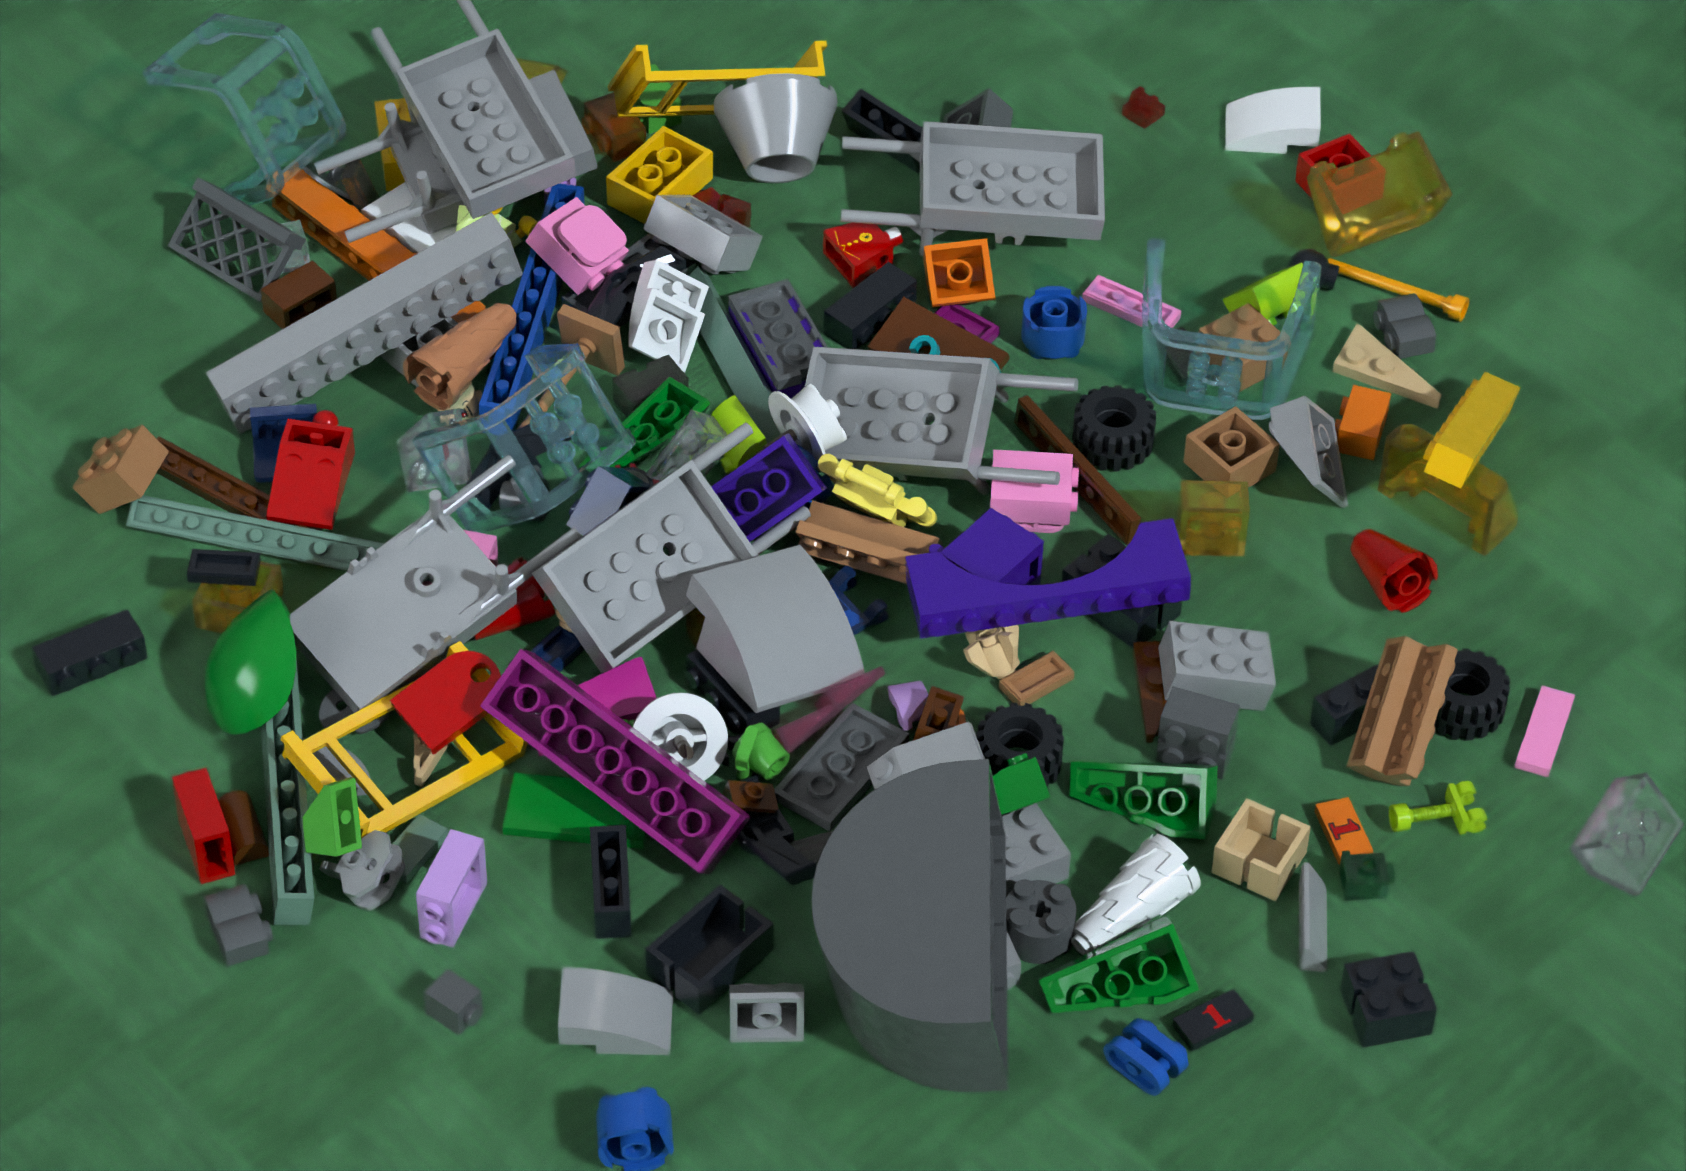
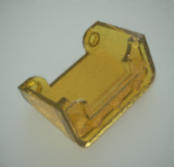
M1419 131L1408 135L1406 132L1399 133L1390 139L1391 144L1384 152L1337 168L1334 163L1328 164L1327 161L1319 162L1310 168L1307 181L1324 242L1331 257L1344 255L1422 226L1433 220L1453 196Z
M1403 424L1396 427L1386 436L1378 492L1391 499L1395 496V492L1409 491V496L1415 498L1423 489L1472 518L1468 526V531L1475 534L1471 548L1486 556L1517 525L1518 509L1507 481L1501 475L1479 462L1461 489L1424 472L1428 461L1424 460L1423 456L1430 441H1433L1434 435L1414 424Z

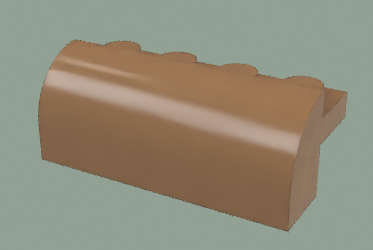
M812 500L809 509L811 516L806 521L799 520L796 534L800 538L798 545H801L811 556L850 566L854 569L907 584L905 556L929 553V547L932 544L943 545L939 537Z
M1407 636L1386 640L1349 755L1347 768L1371 779L1397 786H1410L1411 780L1418 778V774H1420L1425 764L1424 755L1428 743L1435 733L1434 724L1438 711L1445 701L1444 692L1448 679L1455 669L1454 660L1458 649L1448 644L1427 647Z

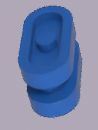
M1140 1018L1132 1020L1123 1029V1036H1115L1103 1048L1105 1058L1115 1070L1144 1092L1153 1096L1160 1094L1169 1085V1077H1178L1189 1065L1187 1051L1179 1042L1169 1039L1149 1020Z

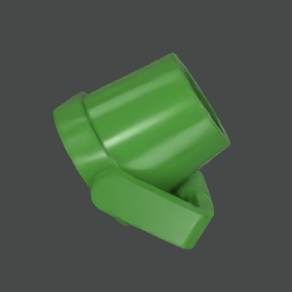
M764 723L748 726L732 750V755L735 758L737 781L752 776L753 772L765 780H770L784 769L790 758L789 753L773 736L771 729Z

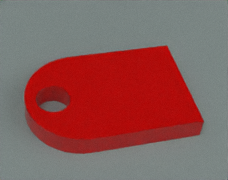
M476 651L457 652L445 658L393 697L390 703L434 755L489 714L480 705L499 680L501 674L497 665L488 656ZM484 668L491 672L490 677L484 682L472 680L473 673L478 669Z

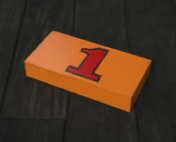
M1349 797L1315 804L1314 812L1339 865L1372 858L1374 850Z

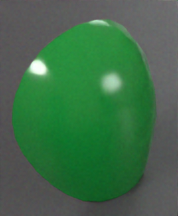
M270 589L254 600L231 621L219 636L207 659L205 667L207 708L216 724L224 732L232 735L247 733L267 723L279 713L293 689L296 673L295 638L290 622L289 610L282 598L273 589Z

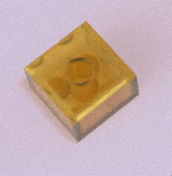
M1181 480L1176 529L1184 555L1244 556L1250 514L1248 482Z
M261 561L256 586L201 583L192 600L196 628L223 633L238 614L270 589H273L282 597L284 589L281 565Z

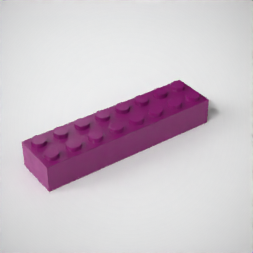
M520 649L480 705L481 708L698 873H712L751 818L749 814L534 652Z

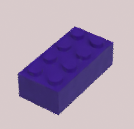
M789 433L711 486L749 542L827 489Z

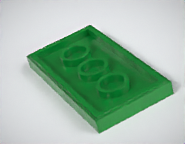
M514 772L502 827L503 835L591 844L590 827L626 825L627 848H644L646 832L575 778Z

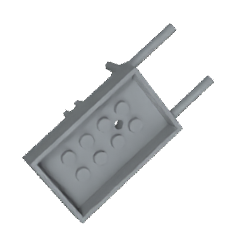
M456 0L478 37L403 67L380 27L374 28L370 34L398 82L399 90L407 102L411 122L419 123L430 143L434 158H438L440 169L442 172L446 171L471 217L475 219L577 175L573 154L499 29L489 32L471 0Z
M555 70L529 79L574 156L576 175L579 176L597 169L593 147ZM392 102L385 105L388 125L377 139L314 163L319 175L391 147L392 154L414 199L408 207L344 231L348 243L420 215L430 234L457 223L459 205H465L446 171L442 172L440 169L438 158H434L430 143L419 123L400 120L396 106Z
M923 121L920 142L842 137V149L910 154L920 162V215L841 209L840 222L908 226L921 236L919 249L921 256L924 253V246L932 245L934 237L948 230L995 233V242L1001 244L1004 237L1012 236L1015 238V245H1021L1026 235L1101 240L1105 222L1103 134Z
M813 347L805 387L809 384L814 385L825 401L831 399L840 411V416L837 417V420L845 431L847 440L825 450L826 454L834 455L839 462L842 459H846L853 463L854 468L861 471L864 465L868 464L884 473L898 477L899 480L905 481L907 475L967 480L982 495H987L990 492V486L986 480L1049 485L1059 484V472L981 466L994 397L1000 403H1005L1009 399V395L1004 388L1018 387L1076 392L1078 390L1077 378L1000 373L990 358Z
M745 422L694 460L691 459L675 469L532 572L534 578L601 673L615 668L696 608L686 597L692 574L757 557L796 528L799 520L805 521L811 516L809 509L806 506H801L757 540L750 543L707 482L701 471L753 434V429L748 423ZM663 546L668 549L669 555L664 553Z
M506 455L447 500H442L439 490H432L429 493V510L376 551L371 546L366 550V555L362 560L357 561L354 559L351 561L345 574L290 614L296 647L354 713L417 680L446 658L449 646L459 641L462 644L466 643L516 605V588L533 576L532 572L581 538V534L573 527L514 573L508 574L506 565L499 564L496 567L455 522L450 514L516 466L514 459L510 455ZM424 581L432 582L429 586H425L422 583Z

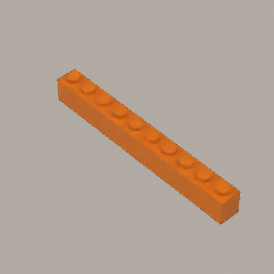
M299 166L270 183L272 207L368 281L417 254L411 252L396 237L390 236L384 230L348 243L344 231L367 223L370 220L361 214L354 205H349L337 193L317 182ZM475 301L459 310L451 318L459 323L468 320L486 309L482 302ZM496 352L489 358L490 360L495 358Z

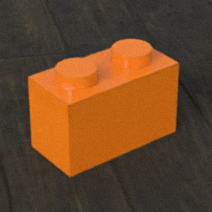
M1353 385L1350 396H1343L1339 415H1342L1343 418H1336L1335 421L1340 453L1374 461L1388 417L1391 393Z

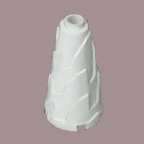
M1158 833L1153 837V834H1151L1141 843L1139 849L1119 868L1121 872L1099 893L1100 897L1076 921L1073 929V938H1071L1074 948L1082 955H1085L1147 924L1157 915H1164L1186 897L1192 896L1200 888L1201 881L1195 866L1188 871L1184 867L1183 863L1188 859V856L1167 837Z

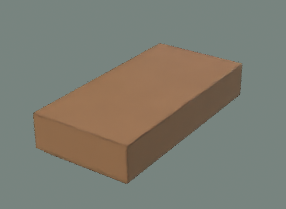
M1053 650L999 680V689L1013 703H1018V706H1024L1025 703L1031 704L1072 681L1075 671Z

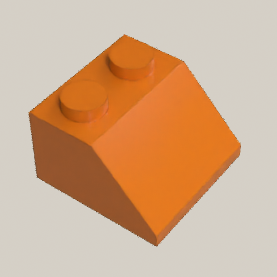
M987 238L924 246L923 262L927 290L932 307L995 300Z

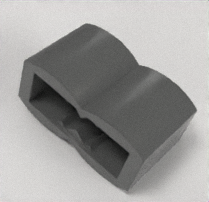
M1415 293L1378 300L1377 311L1373 313L1374 324L1378 330H1382L1385 345L1400 359L1435 352L1436 333L1429 317L1425 315L1422 303Z
M246 884L204 896L206 914L227 966L269 954L268 942L273 941V935L268 920L261 921L258 915L262 913V908L256 892L250 894Z

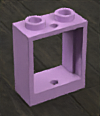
M450 829L416 892L420 938L426 939L433 944H443L452 948L456 944L487 885L483 838Z

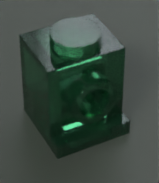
M1342 851L1339 877L1344 900L1356 901L1387 898L1389 885L1395 882L1393 862H1386L1384 853L1350 855V851Z

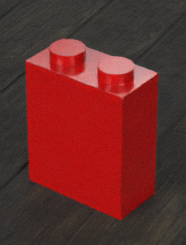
M207 768L187 771L183 774L172 776L179 824L200 883L205 884L236 875L229 829Z

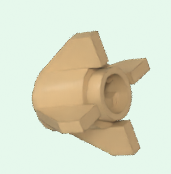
M1018 625L965 632L970 645L963 649V652L970 664L988 676L997 677V679H1003L1016 671L1015 668L1020 664L1018 658Z

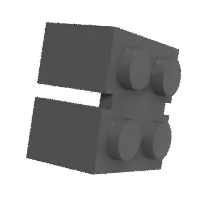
M1173 686L1160 718L1156 761L1174 764L1218 766L1217 778L1223 780L1235 747L1240 705Z

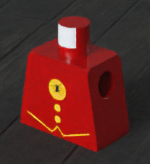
M851 222L823 230V253L852 288L856 287L887 262L893 264L894 247L903 243L901 232L897 227L882 231L877 224Z

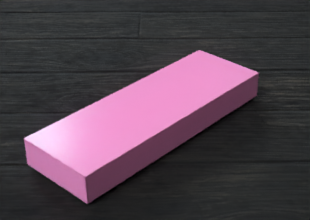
M1100 275L1096 276L1082 294V298L1087 304L1163 337L1168 335L1181 318V310Z
M1541 686L1516 759L1515 768L1549 777L1574 703V694Z

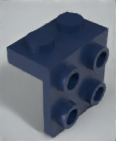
M316 403L250 408L254 479L257 482H273L279 445L287 419L312 422L313 417L317 413Z

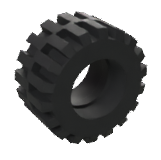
M1105 385L1101 386L1100 390L1091 389L1088 395L1083 394L1080 397L1079 403H1076L1072 434L1073 445L1093 466L1097 465L1101 470L1106 471L1107 468L1113 469V471H1120L1121 468L1132 469L1134 464H1142L1145 461V457H1149L1152 452L1156 424V411L1153 410L1154 405L1151 401H1146L1144 394H1137L1135 389L1130 387L1124 389L1122 385H1115V387Z
M1463 648L1462 651H1457L1454 660L1455 669L1448 679L1444 692L1445 701L1438 711L1434 724L1438 728L1437 733L1443 736L1445 734L1452 735L1451 739L1459 740V737H1465L1466 741L1474 740V736H1478L1480 739L1487 737L1488 731L1493 733L1498 729V725L1502 724L1510 691L1509 675H1505L1506 669L1504 666L1497 665L1496 658L1493 656L1486 657L1484 656L1485 652L1480 650L1477 653L1472 652L1470 648ZM1457 692L1467 693L1472 696L1461 695Z
M1010 703V707L1005 708L1003 705L996 707L995 713L989 711L985 715V720L980 721L976 736L984 758L989 759L993 776L1000 770L1009 767L1008 759L1027 753L1029 759L1037 758L1047 788L1049 783H1055L1058 774L1061 772L1064 744L1063 729L1060 724H1056V718L1052 714L1046 715L1045 709L1041 707L1037 709L1032 708V704L1025 703L1024 706H1018V703ZM1010 748H1025L1029 751L1017 752L1010 750Z

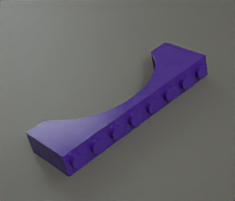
M1173 518L1139 523L1133 539L1115 559L1094 572L1053 584L1016 585L981 578L956 566L939 551L905 556L906 582L920 639L1190 600L1191 574Z

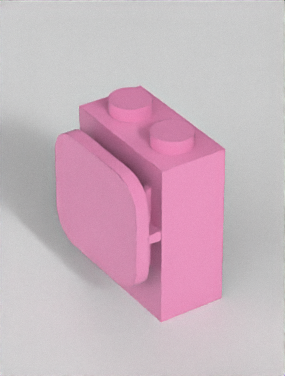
M578 197L539 221L525 241L577 295L588 288L591 291L595 290L603 283L607 275L611 274L614 270L624 267L625 264L622 261L629 252L625 247L626 235L614 221L599 207L593 205L585 206Z
M993 449L992 467L1055 471L1060 473V481L1058 485L992 480L990 508H993L1002 515L1008 516L1013 522L1029 532L1056 533L1062 530L1064 525H1069L1070 512H1077L1078 492H1072V487L1078 488L1079 468H1073V454Z

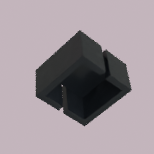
M1414 951L1344 964L1340 991L1349 1015H1353L1352 1023L1362 1048L1432 1035L1437 1007L1428 984L1423 983L1424 974Z

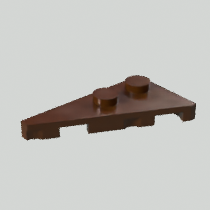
M1161 641L1133 642L1132 652L1146 743H1153V739L1158 736L1161 714L1167 702L1164 697L1158 649Z

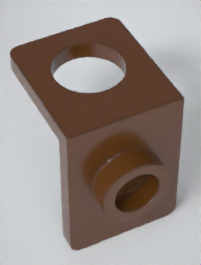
M728 780L722 792V795L743 811L776 813L778 810L774 787L770 783Z

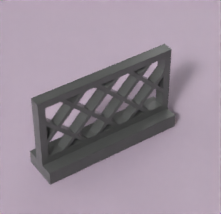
M197 177L192 187L197 192L173 234L168 247L262 303L261 289L259 293L253 290L251 277L263 273L265 282L261 288L278 280L294 249L301 250L306 239L215 184ZM205 202L209 205L211 217L199 221L198 211L202 203ZM232 218L234 231L222 235L220 221ZM213 224L215 238L203 242L201 228ZM194 231L196 245L189 248L182 247L180 244L186 233ZM254 231L257 245L245 249L243 235ZM236 238L238 252L226 256L224 242ZM217 245L219 259L207 262L205 249ZM276 245L282 248L277 260L268 263L266 249ZM259 252L261 266L249 270L247 256ZM240 259L242 273L230 276L228 262Z

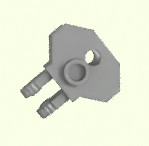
M374 830L361 838L362 848L337 856L341 858L338 864L323 861L319 868L326 875L341 880L343 893L358 908L372 911L390 899L405 870L402 849L397 845L391 844L390 836L387 833ZM389 874V880L382 884L385 878L384 875Z

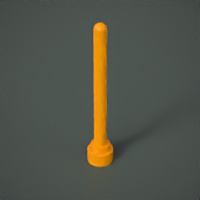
M1328 258L1330 264L1340 266L1338 274L1402 296L1415 293L1421 302L1443 309V313L1448 314L1450 319L1461 322L1467 313L1469 306L1468 297L1459 294L1445 297Z

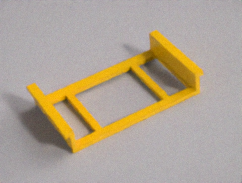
M826 40L814 41L793 68L651 71L648 45H635L607 85L608 91H614L617 117L715 115L714 105H671L688 82L746 80L754 76L777 73L801 74L815 78L826 76L822 52L827 47ZM674 82L657 106L633 107L649 83Z
M459 641L449 646L446 658L454 653L469 650ZM481 668L473 673L472 680L484 682L490 677V674L484 668ZM413 682L303 741L293 730L281 736V741L284 744L282 756L284 759H289L317 794L320 793L324 785L337 782L313 754L326 746L380 809L381 812L367 818L358 807L361 838L374 830L387 833L524 756L528 743L491 714H487L483 718L503 739L504 744L481 756L461 734L452 742L468 759L469 763L392 805L338 742V739L394 710L390 700Z

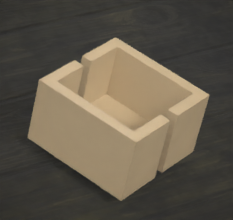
M1246 798L1215 845L1211 873L1238 885L1245 881L1247 882V889L1276 901L1307 853L1311 826L1281 814L1278 820L1276 840L1271 839L1275 810Z

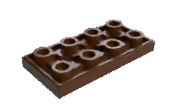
M905 297L902 298L868 345V349L872 351L911 353L909 350L911 342L918 336L928 335L934 338L940 347V355L991 358L996 361L1001 370L1010 359L1009 354ZM923 346L917 354H929L931 347Z

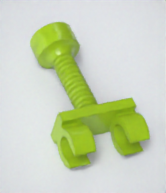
M1462 781L1456 785L1454 783L1448 784L1444 797L1446 804L1409 809L1406 803L1391 804L1388 810L1389 822L1393 832L1410 830L1411 823L1451 816L1459 835L1466 834V831L1477 833L1487 828L1484 821H1487L1488 818L1482 808H1473L1467 812L1465 811L1464 806L1475 801L1473 794L1477 793L1471 781Z

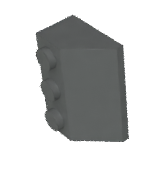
M987 88L944 115L943 123L1011 128L1013 109L990 88Z

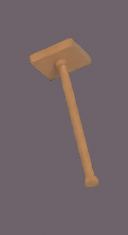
M566 304L562 305L557 312L563 353L571 357L518 429L541 419L583 362L614 375H620L625 368L619 326Z

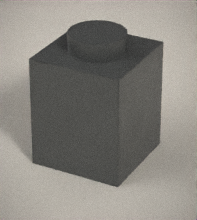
M449 969L424 991L426 1014L457 1035H460L469 1026H474L482 1016L481 990Z

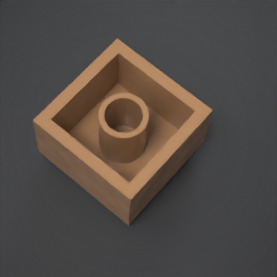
M1247 303L1199 329L1196 357L1237 394L1286 368L1290 340L1251 304Z
M1235 406L1186 435L1183 462L1223 498L1229 500L1276 472L1280 444Z
M143 424L129 430L125 428L117 435L110 438L103 437L92 447L93 454L89 461L84 463L78 470L79 477L72 488L98 514H102L142 498L169 451Z

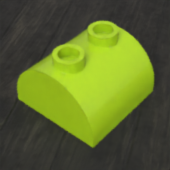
M1301 262L1274 272L1222 300L1229 313L1249 303L1272 325H1276V316L1283 314L1284 318H1288L1302 311L1299 304L1306 301L1310 293L1308 275Z
M735 395L723 401L713 411L707 424L709 436L705 438L706 444L710 448L745 422L752 427L753 434L723 455L724 458L720 460L727 475L753 458L767 444L765 436Z

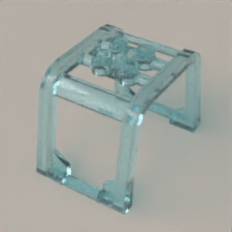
M214 13L142 72L148 85L176 86L210 91L224 101L260 167L244 181L232 182L223 190L250 206L274 199L282 192L287 181L324 150L338 145L346 136L344 118L308 49L300 37L282 23ZM230 35L268 39L222 77L217 74L180 68L178 63H174L197 43L211 45ZM288 51L299 72L292 78L281 79L277 83L276 89L267 96H261L257 99L256 108L250 112L238 90ZM306 83L314 99L306 105L295 107L289 99L301 97L304 92V84ZM320 110L329 131L307 138L296 139L299 129L317 122L318 111ZM265 116H276L282 123L273 124L270 129V135L264 138L257 123ZM295 159L283 170H281L280 166L282 164H284L287 161ZM266 179L267 184L257 186Z
M1149 239L1146 248L1141 310L1143 388L1148 397L1159 405L1174 409L1221 415L1236 406L1251 420L1270 418V408L1286 402L1312 339L1318 291L1320 288L1321 265L1317 262L1304 261L1295 297L1282 331L1275 340L1256 342L1183 331L1169 327L1162 319V274L1166 240ZM1167 346L1194 351L1189 356L1185 392L1164 387ZM1289 350L1288 355H1287V358H1286V361H1285L1284 366H1283V369H1282L1283 356H1284V354ZM1207 353L1225 355L1226 357L1223 358L1221 366L1216 364L1210 365L1211 359ZM1239 358L1266 360L1262 402L1237 400L1241 386L1239 379L1243 367V361ZM1207 385L1219 386L1218 397L1205 395Z
M578 343L541 345L534 348L525 355V358L537 377L501 404L482 415L423 431L412 439L413 444L447 499L458 492L441 464L442 461L450 457L447 443L485 431L501 459L506 455H510L514 459L516 466L510 469L509 472L527 500V503L491 512L473 497L455 511L466 530L484 533L534 519L550 511L585 486V481L592 470L597 469L598 466L609 467L636 444V439L629 428H624L584 361L585 354ZM575 367L611 428L598 429L595 424L587 423L581 412V399L575 394H570L561 378ZM546 389H549L554 397L555 413L563 417L562 420H558L556 415L551 412H543L535 399ZM523 407L526 408L531 417L530 428L532 432L540 436L547 448L549 460L554 464H559L567 476V479L550 492H548L505 421ZM571 437L572 441L581 450H586L591 460L578 469L572 460L576 454L575 447L571 442L564 441L563 439ZM601 447H607L603 451L600 449Z

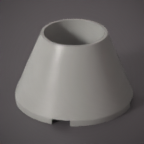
M790 73L766 74L747 78L746 85L733 89L731 84L716 96L714 100L715 116L745 171L751 178L766 183H786L802 179L813 172L838 104L837 93L831 85L826 88L820 85V79L807 75Z

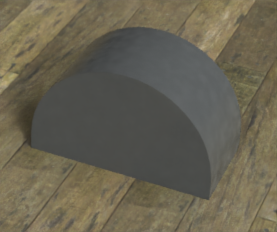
M989 759L964 760L922 767L905 773L872 791L848 812L832 832L818 861L813 880L811 900L815 931L843 1017L855 1038L878 1062L905 1079L940 1090L955 1092L1008 1091L1006 831Z

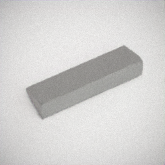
M1304 863L1301 866L1299 879V968H1301V971L1325 972L1327 971L1326 885L1310 863Z

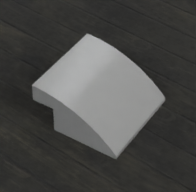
M801 545L692 574L686 597L705 616L696 649L755 713L864 680L865 671L848 618L827 578Z

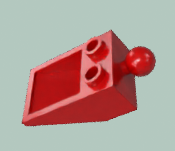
M322 410L317 412L312 422L287 419L279 445L266 520L332 530L355 455L353 428L338 426V418L332 411Z

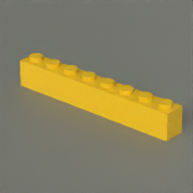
M1484 372L1480 380L1474 378L1464 396L1462 395L1458 405H1455L1446 422H1443L1440 430L1435 434L1433 441H1430L1423 456V459L1428 461L1424 472L1461 489L1509 416L1521 387L1488 372Z

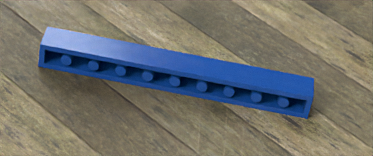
M566 184L552 186L541 220L576 197L584 204V187ZM532 248L512 304V308L517 315L516 326L505 337L496 352L479 403L481 433L502 435L515 431L563 283L559 275Z

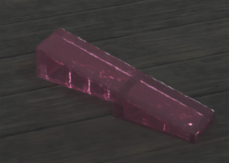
M880 666L825 691L814 703L817 711L775 729L772 732L773 736L790 755L886 674L884 669Z

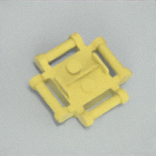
M824 454L819 458L818 467L820 471L829 476L831 481L835 483L832 492L843 503L873 518L905 527L907 521L926 528L936 523L937 514L931 507H928L925 500L921 497H913L910 500L905 498L904 488L894 483V478L891 475L868 464L864 465L861 471L854 468L853 463L846 459H842L839 462L832 454Z

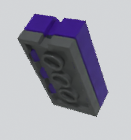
M786 279L728 296L729 314L771 391H780L792 399L805 387L813 347L828 348L791 283Z

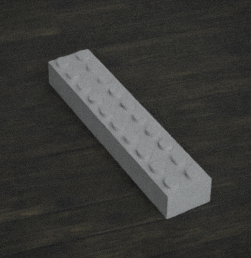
M491 212L206 372L224 410L239 434L252 429L250 408L293 405L305 397H310L319 389L342 379L346 374L358 367L369 364L376 357L390 349L399 347L404 341L427 331L431 326L443 319L454 316L459 310L473 302L484 299L496 289L512 283L523 273L510 238Z

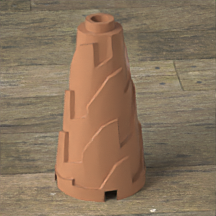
M495 303L468 320L459 322L445 334L436 336L424 346L412 352L403 362V371L408 384L415 379L419 385L413 391L424 402L436 409L445 410L447 407L449 409L472 384L471 381L490 362L489 358L499 349L505 337L516 326L517 315L515 310L506 303Z

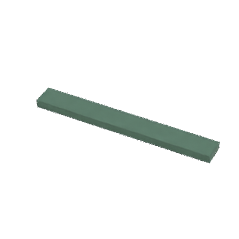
M698 266L689 276L709 286L700 311L705 314L700 332L734 395L765 436L767 443L781 435L773 421L768 405V397L772 391L708 274Z
M145 495L131 502L126 526L129 528L260 553L262 555L346 572L350 562L354 559L357 561L362 560L366 555V550L371 546L376 551L384 545V543Z

